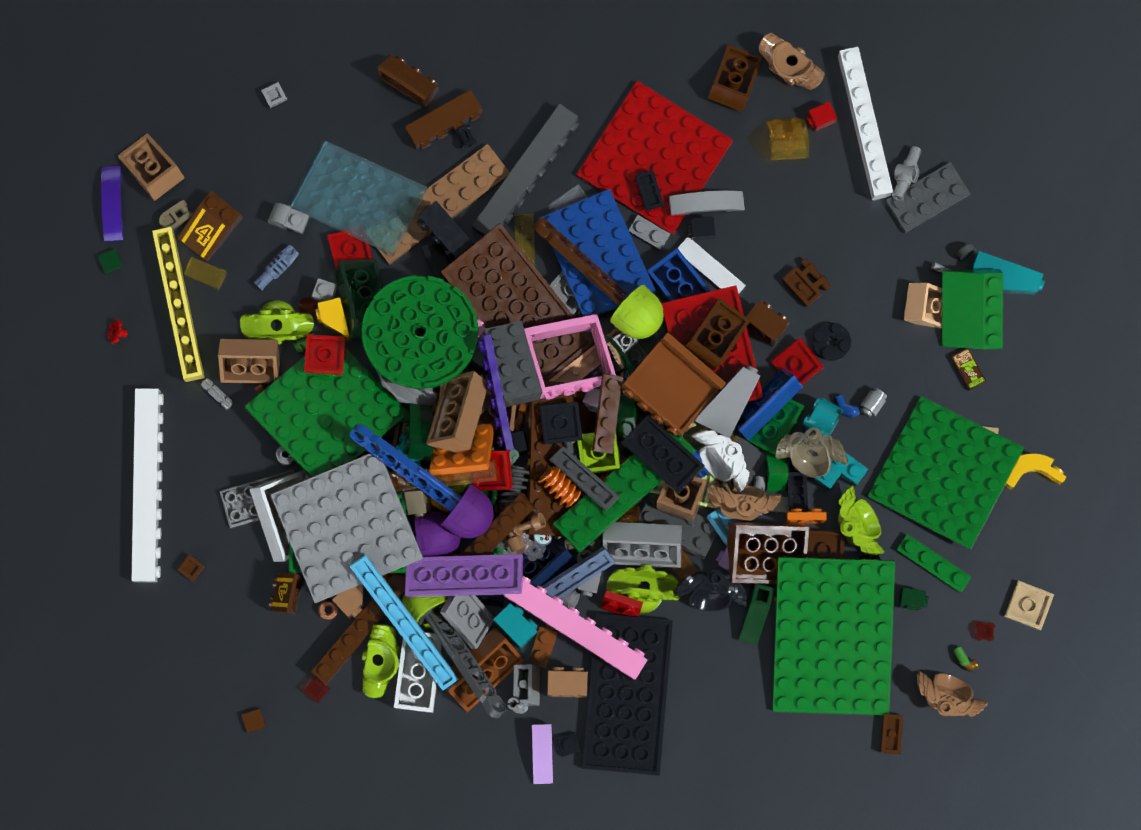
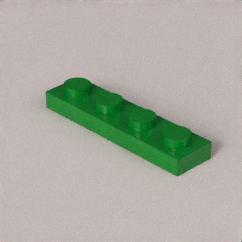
M906 534L896 549L897 552L959 593L963 591L971 579L970 575L908 534Z

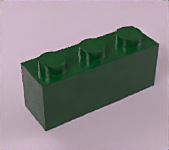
M409 404L408 411L404 412V423H407L404 427V437H407L404 443V450L407 451L409 459L431 461L434 447L426 443L433 423V406Z

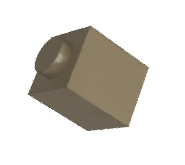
M412 487L404 492L408 515L414 514L415 517L425 516L432 509L430 496L419 488Z

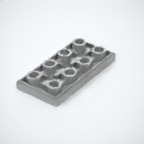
M294 469L220 491L230 528L260 520L250 488L295 473Z

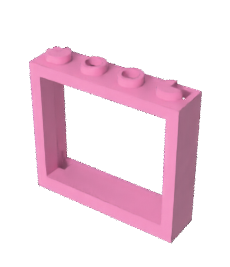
M597 314L524 328L542 389L540 399H553L557 395L562 394L569 396L581 390L583 392L591 391L601 386L602 376L545 387L532 341L591 330L604 374L616 376Z

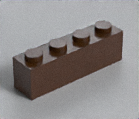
M469 90L406 125L405 129L416 149H425L431 145L432 141L436 139L441 140L448 136V132L453 129L456 130L465 126L464 123L470 120L473 122L481 117L480 114L483 113L482 107L472 90Z

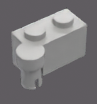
M533 664L514 665L513 696L518 698H510L507 702L510 705L507 706L515 713L524 714L528 710V706H539L540 667Z

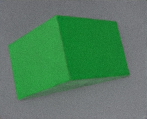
M766 453V492L786 491L789 474L786 458L778 459L776 456Z

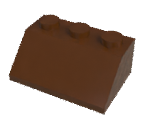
M390 55L377 68L379 78L427 108L439 91L438 85H436L437 81L429 76L426 78L421 75L422 72L414 66L411 68L406 65V61L403 58Z

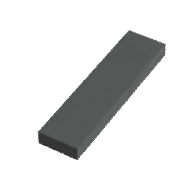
M564 446L549 459L554 466L559 467L561 472H564L573 483L606 512L620 498L618 494Z

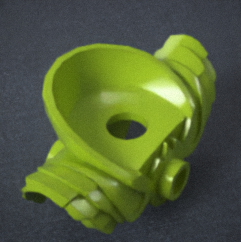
M280 300L270 301L260 309L259 313L242 315L240 319V328L245 338L253 340H278V344H282L283 340H296L307 337V335L311 334L314 326V319L311 314L297 313L290 304ZM273 320L281 321L282 328L280 330L272 329L271 322Z
M849 486L839 500L841 506L838 515L840 531L851 545L860 546L862 552L874 555L883 554L885 551L874 540L881 536L879 520L867 501L863 499L855 501L854 486Z
M645 564L637 569L625 568L613 571L606 585L607 591L643 602L640 613H649L655 610L662 600L680 599V596H674V589L679 583L678 579L666 572L655 571L652 569V566ZM641 582H647L650 588L641 589L638 585Z
M384 624L373 625L367 645L368 648L364 649L362 660L365 661L362 691L370 698H378L385 694L388 683L396 675L399 667L400 646H398L396 639V629ZM379 654L383 657L382 665L374 664V655Z

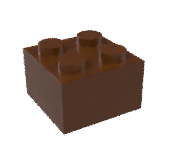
M758 300L746 316V318L751 320L747 328L773 347L789 325L788 319L783 314H776L772 311V306L767 302Z

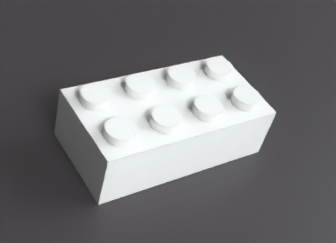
M425 633L441 654L442 644L437 636L433 633ZM403 638L394 708L434 713L437 682Z

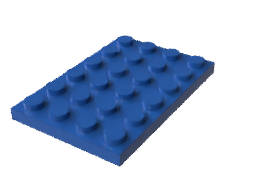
M610 189L541 217L550 222L557 231L561 232L629 295L641 285H645L651 292H655V288ZM552 246L583 317L595 314L599 316L619 307Z

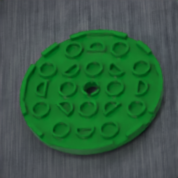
M408 276L391 282L373 297L363 317V347L373 367L389 381L412 389L434 388L456 378L470 363L478 343V321L472 304L457 287L437 277ZM417 328L425 329L426 333L423 337L415 335Z

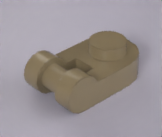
M182 200L162 213L159 223L162 228L171 227L175 230L185 222H188L194 213L189 211L187 208L188 204L185 200ZM178 211H181L183 214L180 218L175 214Z

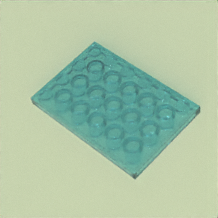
M325 141L291 207L394 256L427 191V187Z

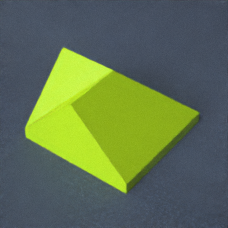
M616 432L613 454L592 451L594 433L582 434L583 440L578 441L580 462L593 473L620 469Z

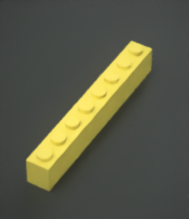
M171 227L154 230L152 232L183 379L186 382L203 379L205 376L175 234Z

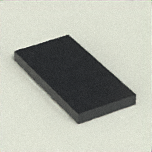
M649 415L621 442L624 447L677 494L705 467L702 462Z

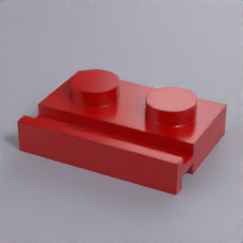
M606 590L600 609L622 616L638 617L643 602Z

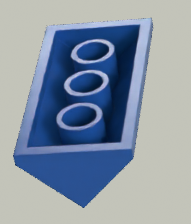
M782 368L761 388L763 398L747 402L735 428L749 441L803 386L793 374Z

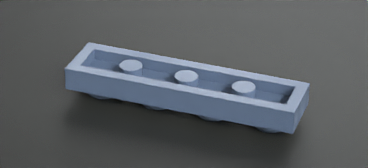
M603 546L541 587L547 590L546 595L553 598V596H556L560 599L615 564V560Z

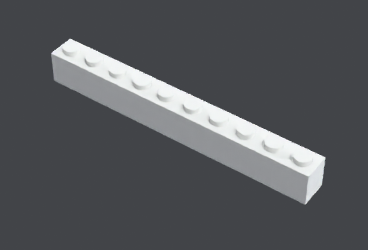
M135 389L132 530L133 582H157V578L161 577V567L158 566V558H161V547H158V539H161L162 531L161 528H158V520L162 519V509L159 508V501H162V489H159V482H162L163 473L162 470H159V462H163V452L160 451V443H163V432H160V424H163L164 417L163 413H160V405L164 404V395L161 394L159 389Z

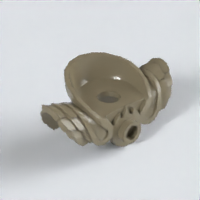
M818 428L808 429L804 434L802 432H795L792 435L787 434L781 439L776 449V458L790 457L792 464L800 473L813 478L825 476L830 471L831 460L846 466L848 464V457L839 439H833L828 434L823 435Z

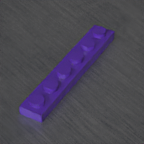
M491 334L480 335L481 340H478L480 352L484 354L482 365L484 371H487L488 374L486 385L492 394L490 405L492 409H495L496 416L493 419L495 427L499 429L500 435L497 436L498 444L503 450H513L514 447Z

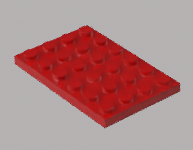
M737 285L661 303L668 333L685 346L693 332L719 298L744 315ZM747 327L723 363L713 371L726 383L742 366L747 368L749 365L756 369ZM759 380L748 401L763 398Z

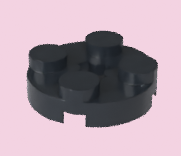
M826 323L820 326L814 334L813 349L820 358L828 361H838L846 356L851 348V336L848 330L840 323ZM829 337L837 340L835 347L827 344Z

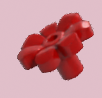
M118 319L110 323L109 329L111 331L107 332V337L114 344L119 341L120 336L127 337L128 331L121 328L122 322Z

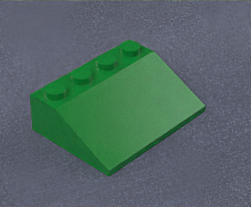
M1000 269L942 271L943 347L1003 349V272Z

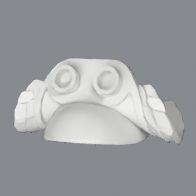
M712 430L694 433L691 437L705 445L700 449L699 456L707 471L722 482L732 479L735 488L740 493L746 486L749 477V471L746 469L740 444L732 442L730 438L724 435H717Z

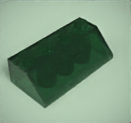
M376 259L339 261L335 275L350 338L362 337V322L365 311L373 297L383 288Z

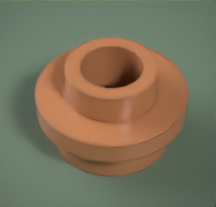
M326 600L319 605L318 612L323 619L330 620L337 615L338 607L333 601ZM328 606L332 608L329 614L325 613V608Z

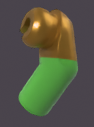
M958 647L953 651L959 663L967 671L974 672L975 669L979 668L976 659L969 661L962 647Z

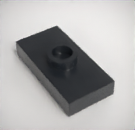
M650 170L635 175L645 211L649 212L664 207L654 171Z

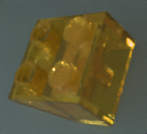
M793 118L767 121L771 160L809 158V136L805 119Z

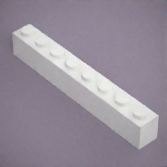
M854 47L840 50L838 60L872 200L891 197L893 189L859 48Z

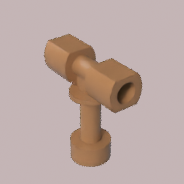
M542 513L532 515L531 520L519 524L508 535L509 538L506 541L511 552L520 550L525 546L521 538L524 530L533 527L539 530L546 526Z

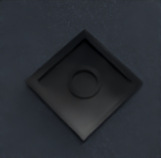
M578 402L539 406L544 445L583 440Z

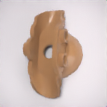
M769 33L762 38L759 52L770 65L769 69L784 78L785 82L793 86L795 84L812 90L823 81L825 73L816 64H813L810 58L805 56L806 53L798 46L796 48L792 47L790 43L773 33ZM794 56L797 58V64L794 66L788 65L787 57Z
M709 483L707 488L709 499L713 506L720 507L721 512L727 518L751 521L757 518L760 513L767 514L777 507L781 499V494L766 496V492L763 489L752 486H745L738 493L735 485L732 483H725L724 488Z
M919 671L917 674V685L921 695L926 696L928 705L936 709L943 716L969 715L973 717L983 711L988 704V701L982 699H972L974 695L972 688L955 676L938 673L934 676L932 682L925 673Z

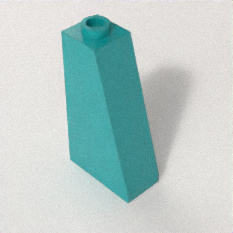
M978 251L971 270L1000 269L1003 272V293L1035 295L1038 290H1042L1045 280L1042 279L1043 273Z

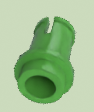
M307 337L300 340L296 339L293 342L297 353H303V350L306 349Z

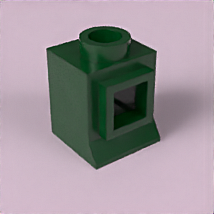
M903 588L900 592L898 608L906 606L905 609L917 611L924 607L927 608L929 596H926V591Z

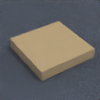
M1018 580L1004 617L1041 631L1054 594Z

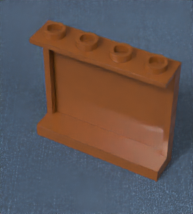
M667 333L622 384L621 388L627 397L634 398L638 402L637 405L642 410L649 411L657 423L664 424L667 427L666 430L672 436L679 438L713 397L724 387L726 382L672 335Z

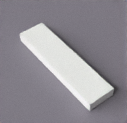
M687 237L678 247L686 260L719 289L737 285L739 294L746 285L690 237Z

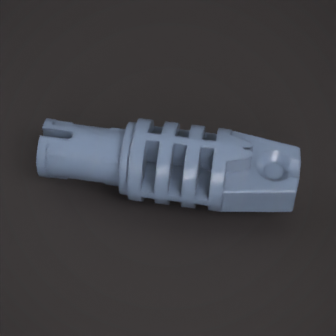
M291 245L283 249L265 266V272L254 283L263 291L273 279H278L291 266L299 255L297 250Z

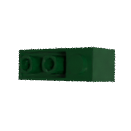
M760 584L751 585L739 641L754 645L758 644L775 588Z

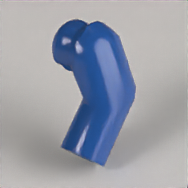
M843 395L834 397L836 405L844 409L842 415L849 418L859 415V407L846 404Z

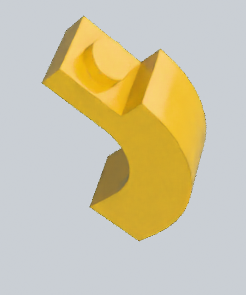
M1025 454L1020 456L1005 487L1010 490L1013 489L1020 477L1027 472L1041 473L1058 485L1064 482L1066 476L1063 475L1064 472L1056 466L1051 467L1054 459L1041 454Z

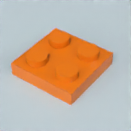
M791 509L784 516V523L823 524L826 521V512H822V509H810L808 512H802V509Z

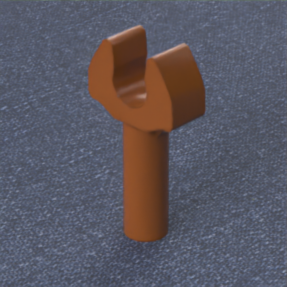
M529 402L520 404L514 433L522 431Z

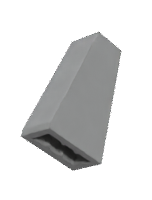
M749 365L747 368L742 366L702 410L695 421L730 438L761 376L757 374L758 370Z

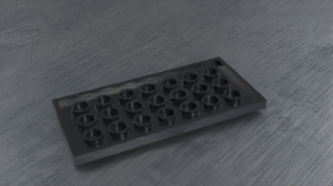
M596 613V627L599 629L604 627L613 633L611 636L616 640L618 638L625 640L629 643L627 647L633 651L637 648L645 653L644 658L647 659V662L637 678L632 679L592 653L582 769L660 776L673 620Z

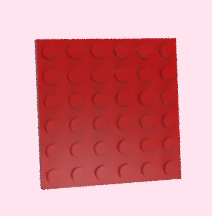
M636 81L576 176L601 192L610 189L616 201L673 236L686 215L671 216L669 196L701 192L733 140L649 87ZM653 170L664 207L646 212L635 175Z

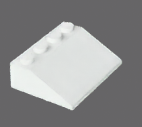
M304 470L250 488L274 562L289 559L290 541L271 494L310 479L311 477Z

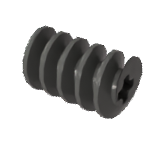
M511 465L513 489L504 490L506 492L500 494L505 500H500L499 504L509 506L522 494L521 490L527 489L526 486L522 485V482L528 481L523 475L529 474V471L523 467Z

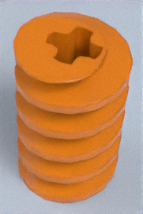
M553 466L543 473L538 482L546 481L543 487L551 486L549 493L551 494L556 491L554 498L561 497L559 504L561 505L566 502L565 508H567L580 497L581 490L576 489V485L570 483L571 480L569 478H565V473L560 472L559 467Z

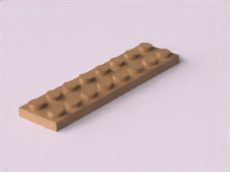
M487 144L369 231L367 236L390 265L431 235L427 230L423 231L416 222L418 220L416 216L432 202L437 201L449 216L453 218L505 180L510 172Z

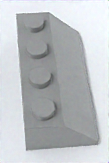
M615 522L603 532V546L614 558L616 565L641 566L645 564L656 567L681 568L682 525Z

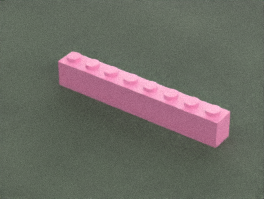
M523 576L522 594H503L504 597L632 679L637 678L647 662V659L644 658L645 653L637 648L633 651L627 647L629 645L628 642L621 638L616 640L611 636L613 634L611 631L604 627L599 629L595 626V621L589 617L582 618L579 616L580 612L570 606L568 609L563 606L564 601L556 596H553V598L546 595L547 590L539 585L535 588L529 584L531 580Z

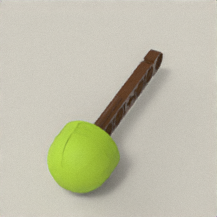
M539 218L533 225L535 231L544 239L546 238L548 243L619 306L610 320L615 327L628 337L635 339L647 338L657 332L663 322L664 314L662 304L653 292L645 285H641L629 295L561 232L557 231L550 222L544 218Z

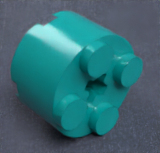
M818 398L812 407L814 408L812 415L808 414L803 422L804 431L818 428L823 435H831L839 421L837 417L839 414L842 415L844 409L825 398L822 400Z

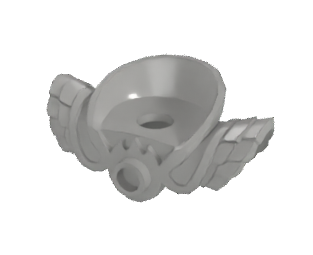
M380 374L382 386L388 389L399 402L430 406L438 399V394L432 388L412 389L403 387L389 381Z

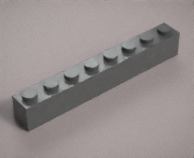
M561 104L557 106L472 225V229L475 232L484 236L498 223H501L503 226L504 223L508 224L514 216L512 214L514 209L521 207L524 202V195L531 193L536 185L534 181L537 177L541 178L546 171L544 167L548 162L552 163L557 156V153H555L559 147L563 148L568 141L566 137L569 132L573 133L578 127V116Z

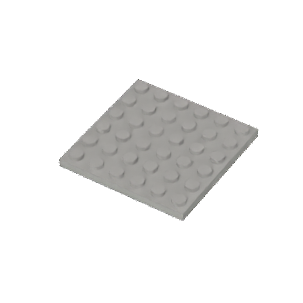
M371 453L271 494L314 603L361 585V581L349 566L364 554L368 556L382 576L424 559L385 463Z

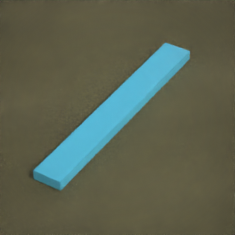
M364 554L353 562L349 567L440 688L445 690L459 680L458 676L368 556Z

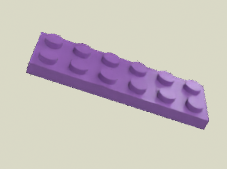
M522 554L423 557L424 559L406 566V597L522 594Z

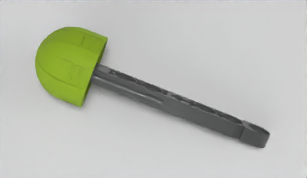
M404 593L402 603L424 632L433 630L478 700L482 702V706L489 716L500 718L506 710L505 703L499 695L497 696L495 688L457 631L440 613L449 596L406 597ZM442 629L446 630L449 635L445 634ZM452 644L456 645L459 650L455 649ZM472 675L477 676L479 680L474 679ZM482 690L488 692L490 696L485 695ZM492 705L498 707L500 711H496Z

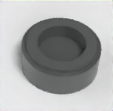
M969 243L960 248L956 254L962 260L971 255L976 248L972 243Z

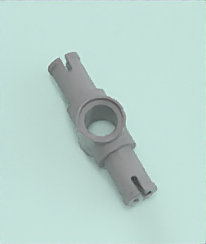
M911 146L907 159L903 161V164L896 166L895 179L897 184L892 194L896 200L902 201L907 187L918 180L919 168L917 162L922 152L919 147Z

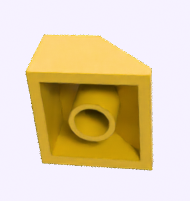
M336 298L318 303L319 308L315 309L319 323H323L326 329L336 335L345 336L347 341H351L341 299Z

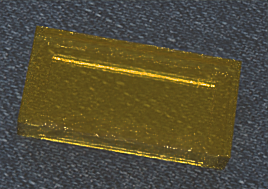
M191 257L184 272L185 276L219 290L227 274L226 271Z

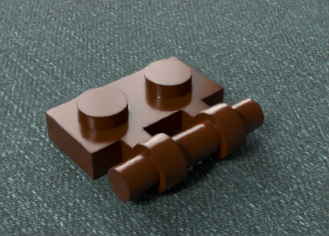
M805 258L800 263L805 269L801 271L796 266L782 278V281L808 308L822 295L818 288L822 286L827 291L831 285L827 282V278L815 269L816 266ZM809 273L816 280L814 284L806 277Z

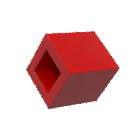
M830 101L809 110L808 117H806L810 128L813 127L815 132L837 121V116Z

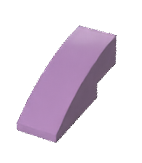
M551 724L532 725L533 784L553 783Z

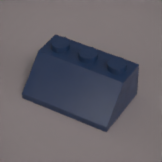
M553 537L547 546H539L535 543L523 555V576L530 579L531 582L529 584L536 588L537 585H544L578 562Z

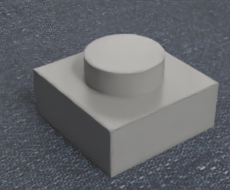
M279 82L261 90L270 108L287 101Z

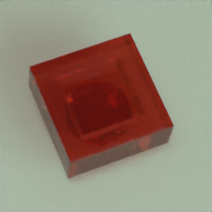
M315 676L303 691L319 704L331 688Z

